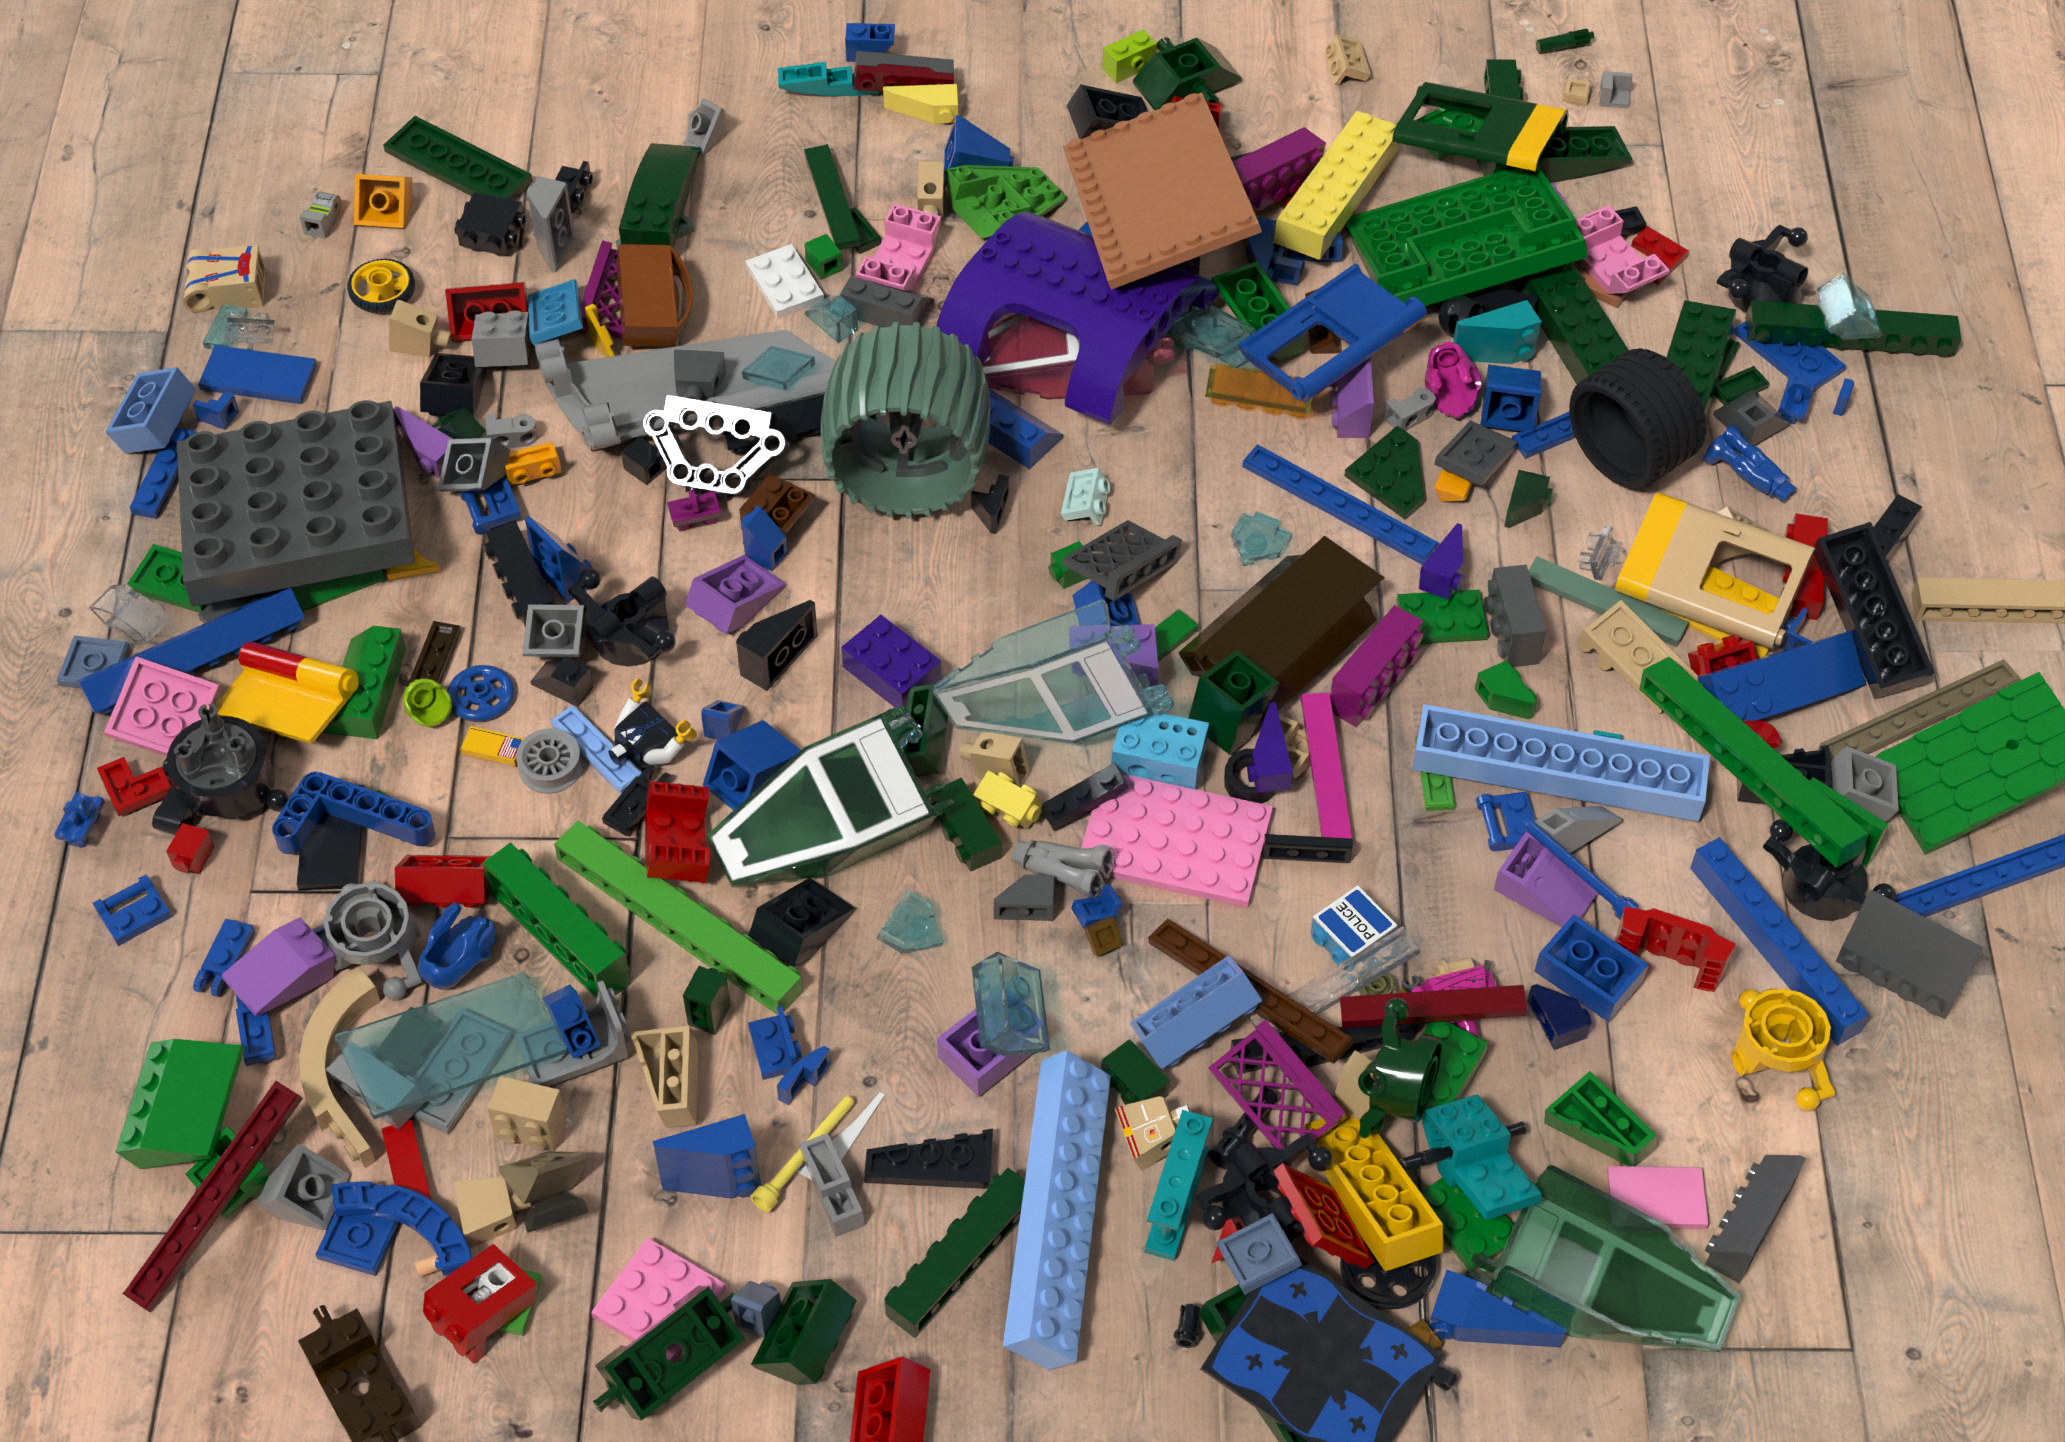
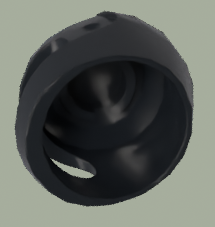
M1454 296L1445 300L1441 305L1438 313L1439 324L1444 332L1454 337L1457 321L1483 314L1484 310L1480 302L1469 296Z

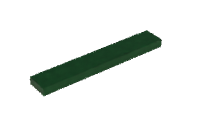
M828 144L804 149L805 158L833 242L839 250L861 246L860 238Z

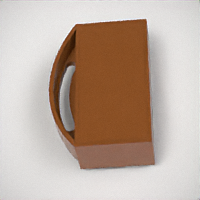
M619 244L616 267L623 346H675L677 338L688 324L693 302L692 281L684 262L671 245ZM673 276L680 278L686 293L687 307L681 319L677 318L679 292Z

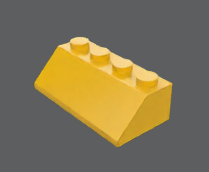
M1710 565L1700 585L1703 591L1766 614H1772L1775 611L1780 599ZM1791 605L1790 610H1789V612H1788V614H1787V617H1786V619H1785V621H1784L1783 629H1784V627H1785L1786 624H1787V621H1788V618H1789V615H1790V612H1791V609H1792V606H1793V605ZM1663 609L1667 613L1688 621V627L1721 643L1722 638L1732 635ZM1754 643L1757 658L1767 656L1771 649Z

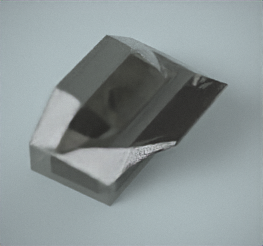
M565 1191L533 1201L523 1222L527 1233L588 1213L585 1200Z

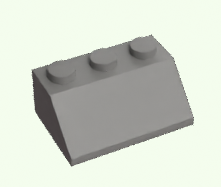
M537 176L533 185L528 187L526 194L530 204V218L533 221V236L536 238L537 248L552 272H556L575 238L567 184Z

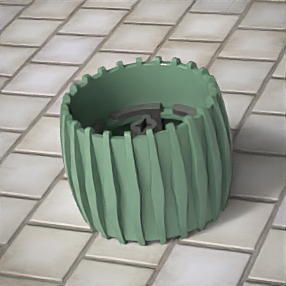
M893 322L890 327L881 328L878 325L873 327L869 333L864 334L861 332L852 343L846 344L841 355L838 356L824 395L821 414V445L829 479L835 482L839 493L844 492L849 496L851 503L856 504L858 502L865 505L866 510L871 513L874 509L886 512V517L891 518L892 514L906 515V519H912L913 514L923 513L928 517L932 516L933 511L939 509L943 511L949 510L951 504L956 501L960 503L964 500L967 491L973 489L982 468L990 434V395L986 375L979 357H975L972 348L968 344L963 345L959 342L958 336L953 333L949 336L940 332V328L933 326L932 329L920 327L919 322H913V326L899 325V322ZM889 412L890 426L881 423L880 418H870V415L880 413L881 416H887ZM927 417L937 420L938 425H940L930 424L929 428L921 429L923 419L926 420Z

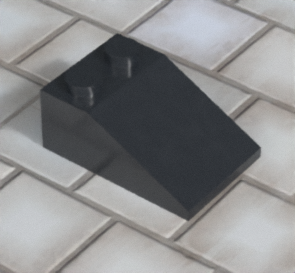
M1081 84L1067 104L1079 139L1088 137L1097 130H1106L1114 127L1120 121H1129L1137 118L1143 112H1148L1142 97Z
M436 353L420 381V412H427L432 416L449 414L455 415L457 418L473 417L479 405L487 367H475L474 356Z
M808 600L756 622L747 631L742 632L736 641L740 676L768 691L818 636L815 602Z
M808 878L757 907L748 936L762 947L767 948L780 957L784 962L795 967L812 957L854 913L855 907L813 879Z

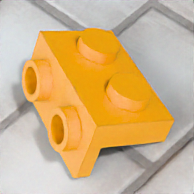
M553 442L510 452L508 464L505 466L509 486L562 473L559 456L555 451Z

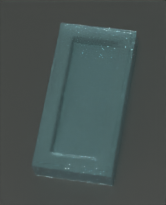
M222 304L203 340L204 348L213 350L215 345L232 347L244 324L241 323V318L242 320L244 318L246 321L248 317L247 309ZM227 318H235V322H227Z

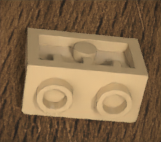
M1336 34L1332 41L1327 44L1324 51L1333 83L1339 85L1345 76L1367 81L1371 73L1361 41Z

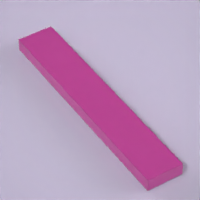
M1330 692L1301 694V706L1321 837L1352 838Z

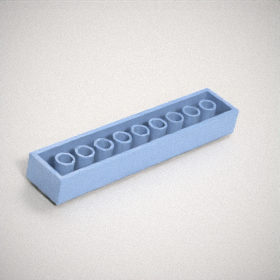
M1423 704L1412 770L1699 822L1706 801L1710 755Z
M1068 1050L1041 1060L1003 1340L1004 1348L1048 1370L1077 1362L1111 1075Z

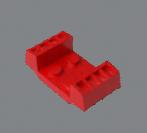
M650 781L647 789L645 815V863L647 878L654 877L674 879L675 881L685 880L688 882L706 883L710 866V847H705V813L709 802L708 786L702 787Z
M1625 906L1615 937L1616 943L1635 956L1638 949L1641 948L1653 955L1664 956L1676 960L1682 965H1691L1699 968L1693 988L1710 992L1716 991L1725 976L1736 943L1717 935L1712 927L1655 908L1645 911Z

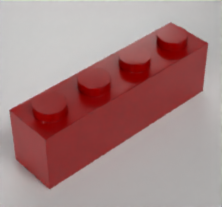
M1795 513L1792 524L1787 523L1785 537L1814 547L1819 537L1827 535L1828 518ZM1814 554L1792 603L1793 606L1789 616L1797 617L1801 610L1805 608L1808 610L1806 619H1818L1823 605L1824 577ZM1789 565L1783 568L1782 582L1787 583L1792 572V568Z

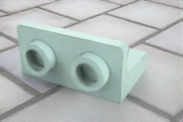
M1099 468L1070 473L1061 515L1065 521L1090 517L1095 526L1102 524L1103 514L1106 513V500L1111 487L1109 480L1105 478Z

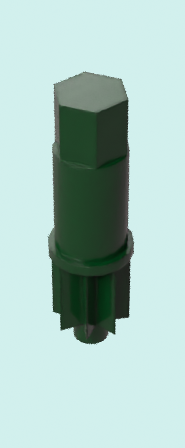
M1586 28L1539 39L1536 41V49L1541 54L1589 44L1590 40L1594 38V32H1589V29Z

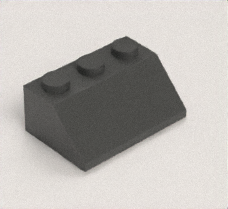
M850 276L840 293L841 315L872 325H880L883 328L892 326L893 322H899V325L913 326V322H919L920 324L932 302V297Z

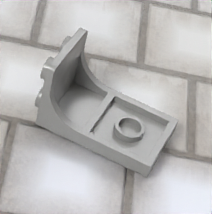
M603 980L597 982V998L585 1009L601 1046L573 1059L553 1022L515 1036L516 1043L533 1084L549 1087L628 1058L626 1046L630 1045L631 1042L626 1031L628 1029L623 1013H619L616 1005L618 1003L612 987L606 989Z

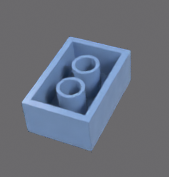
M178 367L138 373L106 430L107 435L125 454L165 448L170 442V437L176 426L180 423L186 407L190 404L196 388Z

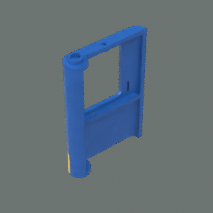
M1355 263L1247 337L1238 346L1248 361L1288 390L1296 400L1308 402L1426 319L1427 310L1424 304L1416 297H1410L1406 300V303H1403L1364 275L1359 265ZM1319 324L1325 326L1350 345L1303 379L1301 377L1292 379L1267 360Z

